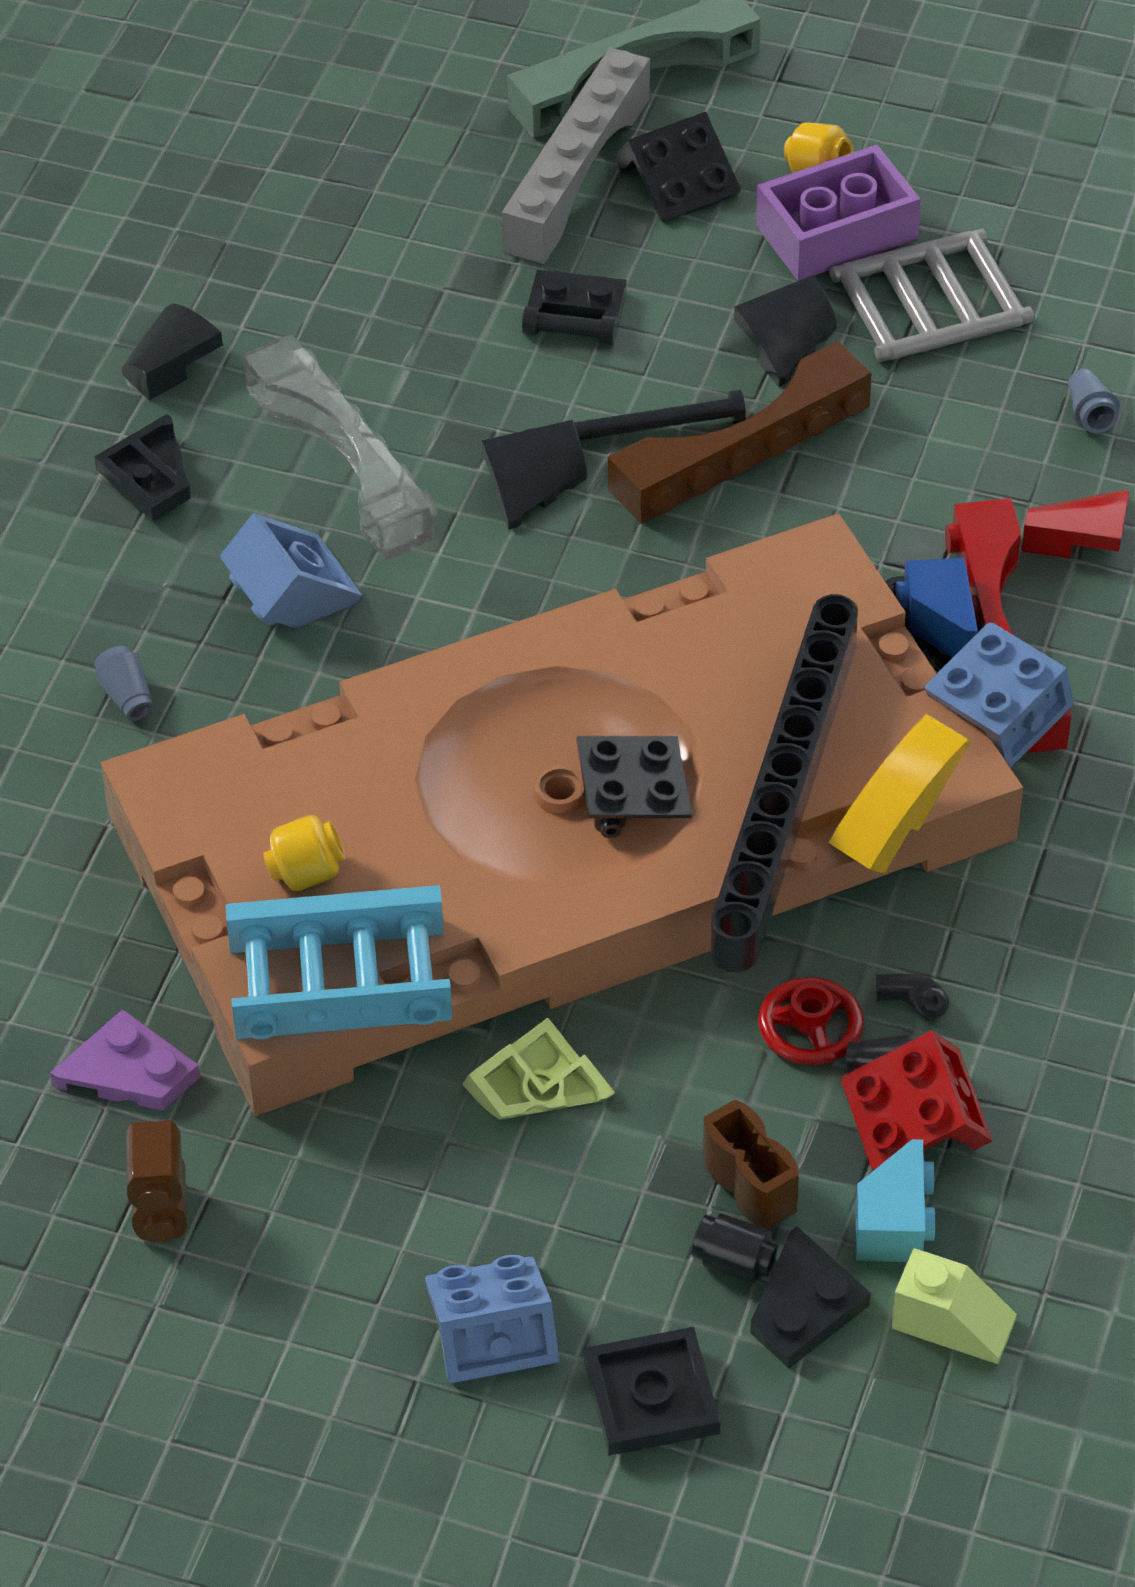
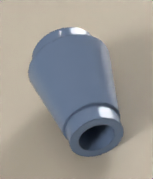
M1080 369L1074 372L1068 380V386L1070 388L1076 423L1091 433H1102L1111 429L1119 417V400L1091 370Z
M123 645L115 646L102 652L94 662L96 669L95 680L129 721H138L147 717L153 711L154 705L151 701L139 655L131 652L129 647Z

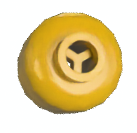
M802 123L794 130L792 136L788 137L784 145V158L789 163L792 173L853 153L852 142L846 136L844 130L837 125Z
M307 815L273 829L270 834L271 849L263 852L264 860L274 881L283 879L286 885L294 891H303L334 879L339 873V862L346 860L343 845L332 821L324 823L315 815Z

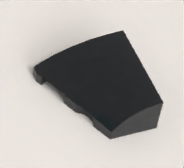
M814 275L734 306L735 322L758 348L757 362L778 387L785 385L789 381L790 371L800 359L814 353L815 346L820 342L826 341L836 330L837 321L824 289Z
M171 303L165 307L121 367L122 375L148 400H151L187 380V365L223 346L222 332L193 310Z
M573 420L482 440V455L496 486V501L508 530L522 525V515L539 504L546 508L556 501L559 493L564 490L573 489L587 479L584 455Z

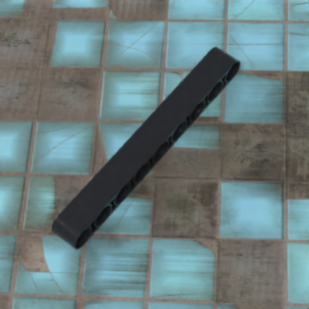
M841 594L823 596L813 606L712 914L711 958L716 966L727 972L739 973L746 971L754 966L759 957L856 650L858 607L853 600Z

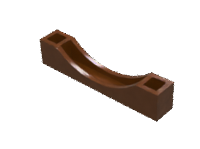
M836 341L800 359L795 375L783 393L768 407L749 419L726 429L698 436L677 438L646 437L608 456V491L640 524L657 515L665 514L682 502L696 495L704 494L719 483L735 475L743 474L756 464L774 455L782 454L793 445L822 433L828 427L850 416L861 413L870 406L872 373L839 341Z

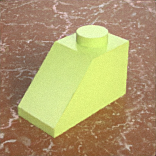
M913 1248L895 1290L892 1329L999 1364L1015 1324L1017 1314L967 1265Z

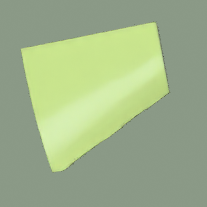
M546 1018L512 1045H507L471 1072L462 1084L482 1107L499 1120L602 1102L609 1099L615 1093L587 1056L584 1054L582 1057H579L549 1018Z

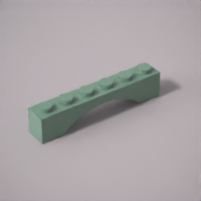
M744 0L702 1L507 75L508 109L533 139L556 130L609 47L650 58V69L674 65H711L723 67L760 52L761 19Z

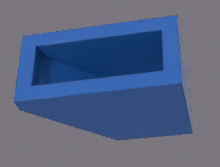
M965 558L905 561L904 581H896L895 597L906 612L908 631L953 658L978 633Z

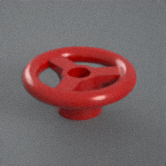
M803 977L782 983L766 996L759 1010L758 1026L766 1045L780 1057L802 1065H822L846 1056L850 1041L859 1042L864 1028V1017L857 999L843 986L823 978ZM791 997L790 1005L779 1006L783 1001ZM842 1006L848 1017L847 1031L838 1042L831 1045L825 1029L832 1014ZM774 1024L796 1027L800 1033L808 1036L814 1050L802 1049L789 1044L778 1034Z

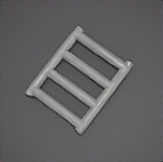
M983 228L830 267L829 275L834 283H842L877 346H875L874 350L878 362L933 350L1013 329L1035 321V314L1030 306L1023 308L986 247L987 235ZM967 250L1004 312L980 318L944 256ZM926 261L962 323L938 329L902 267ZM884 272L919 334L895 340L860 277Z

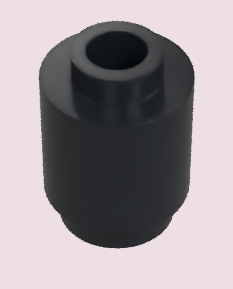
M721 1213L717 1218L706 1214L697 1228L691 1255L701 1259L704 1267L755 1283L760 1274L766 1276L770 1274L777 1256L778 1244L771 1242L772 1232L769 1229Z

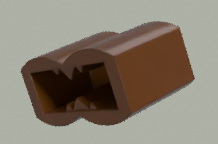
M733 1100L704 1116L703 1161L705 1167L719 1185L734 1192L736 1204L746 1219L754 1225L769 1229L797 1213L799 1184L797 1163L783 1145L767 1137L765 1126L758 1114L748 1105L738 1100Z
M171 1120L131 1123L126 1133L127 1196L132 1204L133 1230L142 1240L164 1242L172 1238H180L184 1235L187 1228L186 1166L182 1159L180 1130Z

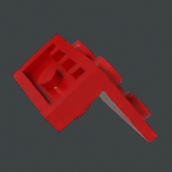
M933 1030L844 1075L841 1079L868 1161L873 1170L878 1168L912 1139L923 1140V1151L947 1138H955L974 1151L993 1141L960 1049Z

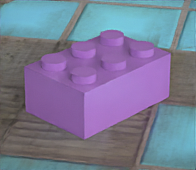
M874 145L757 185L756 226L797 281H800L812 275L829 271L830 267L869 257L918 240L921 199L878 145Z

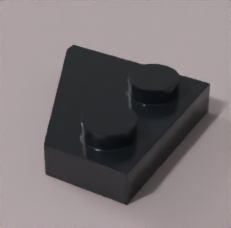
M168 414L94 456L96 470L152 521L191 499L190 485L186 470L183 467L180 447L176 441L172 417Z
M796 1226L791 1230L751 1319L750 1333L789 1369L870 1306L871 1293Z

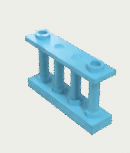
M440 885L225 904L230 953L246 952L249 997L231 998L236 1039H268L280 1035L414 1023L428 1025L437 1021L452 1020L450 979L433 980L428 936L444 935ZM407 938L411 982L379 985L375 941ZM353 943L357 987L325 990L321 946ZM300 948L303 992L270 995L267 950Z

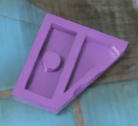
M122 1009L50 1072L52 1085L59 1090L68 1091L70 1084L96 1089L99 1098L118 1102L131 1100L139 1106L164 1110L200 1078V1070L196 1062Z

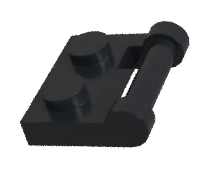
M537 269L528 305L525 306L523 313L522 333L537 335L538 331L598 337L601 343L614 344L627 294V280Z

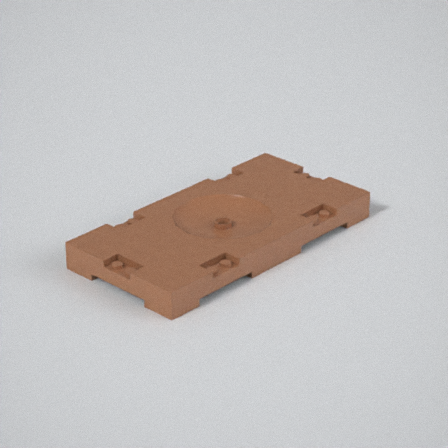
M839 513L707 557L705 572L632 597L622 599L615 588L340 681L339 696L253 725H250L245 714L100 762L108 815L143 887L148 886L215 1024L217 1040L254 1116L354 1081L353 1068L539 1000L544 999L549 1009H553L711 951L712 914L813 606L823 596L841 594L849 597L856 603L858 607L856 650L772 916L920 863L927 873L1017 840L1023 786L992 740L986 736L984 730L927 695L925 685L937 673L906 629V612ZM928 714L971 740V743L919 831L914 829L909 831L885 874L870 870L828 842L847 811L881 764L907 733ZM678 736L692 817L626 818L625 826L622 828L619 836L615 838L603 837L601 832L597 831L594 826V818L588 817L576 737ZM307 815L318 816L324 823L332 821L346 856V860L339 862L338 875L334 879L303 891L291 890L283 879L274 881L263 856V852L271 849L270 834L272 830ZM440 885L444 935L428 936L433 980L450 979L452 1020L437 1021L428 1025L414 1023L280 1035L268 1039H236L231 998L249 997L246 952L230 953L225 904ZM407 938L375 941L379 985L411 982ZM353 943L321 946L324 989L357 987ZM300 948L267 950L270 995L303 992Z

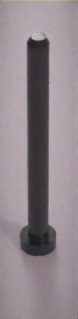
M740 389L729 391L728 399L573 423L579 440L728 417H731L733 424L746 420V409L743 393Z

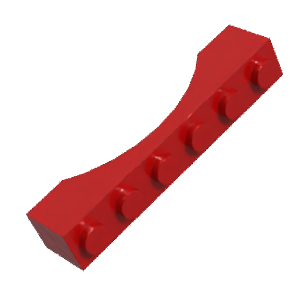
M1011 498L954 504L953 523L945 526V541L948 553H956L957 558H965L978 632L987 623H994L1014 635L1002 611L1000 599L1006 581L1018 566L1021 531ZM1070 709L1026 753L1067 749L1071 723Z

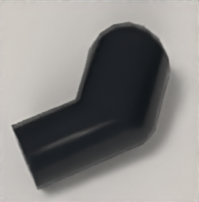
M876 974L877 1001L903 1000L919 1015L928 1019L940 1018L947 1011L949 1006L947 993L927 974Z

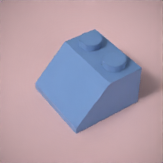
M252 513L219 556L231 572L229 578L232 583L245 592L253 603L251 606L253 613L269 625L279 623L297 629L352 606L363 597L362 593L318 534L256 513Z

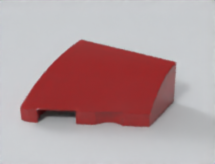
M1120 490L1028 508L1024 524L1022 552L1070 558L1072 545L1119 552L1130 491Z

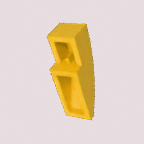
M926 714L907 733L868 781L828 843L868 869L885 874L911 829L919 831L971 740Z

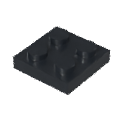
M694 1327L584 1348V1362L608 1456L720 1434L721 1422Z

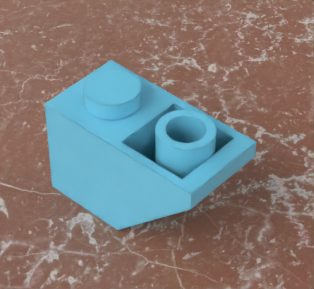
M912 1139L857 1184L855 1212L856 1261L908 1262L913 1248L923 1251L924 1241L935 1240V1207H925L924 1195H933L934 1162H924L923 1140Z

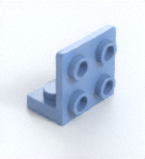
M987 623L925 685L928 696L984 730L986 736L992 740L1010 768L1074 705L1067 668L994 623Z
M505 1255L495 1259L492 1264L470 1268L465 1265H452L441 1269L438 1274L425 1277L426 1289L439 1324L445 1372L449 1384L560 1363L552 1301L533 1257Z

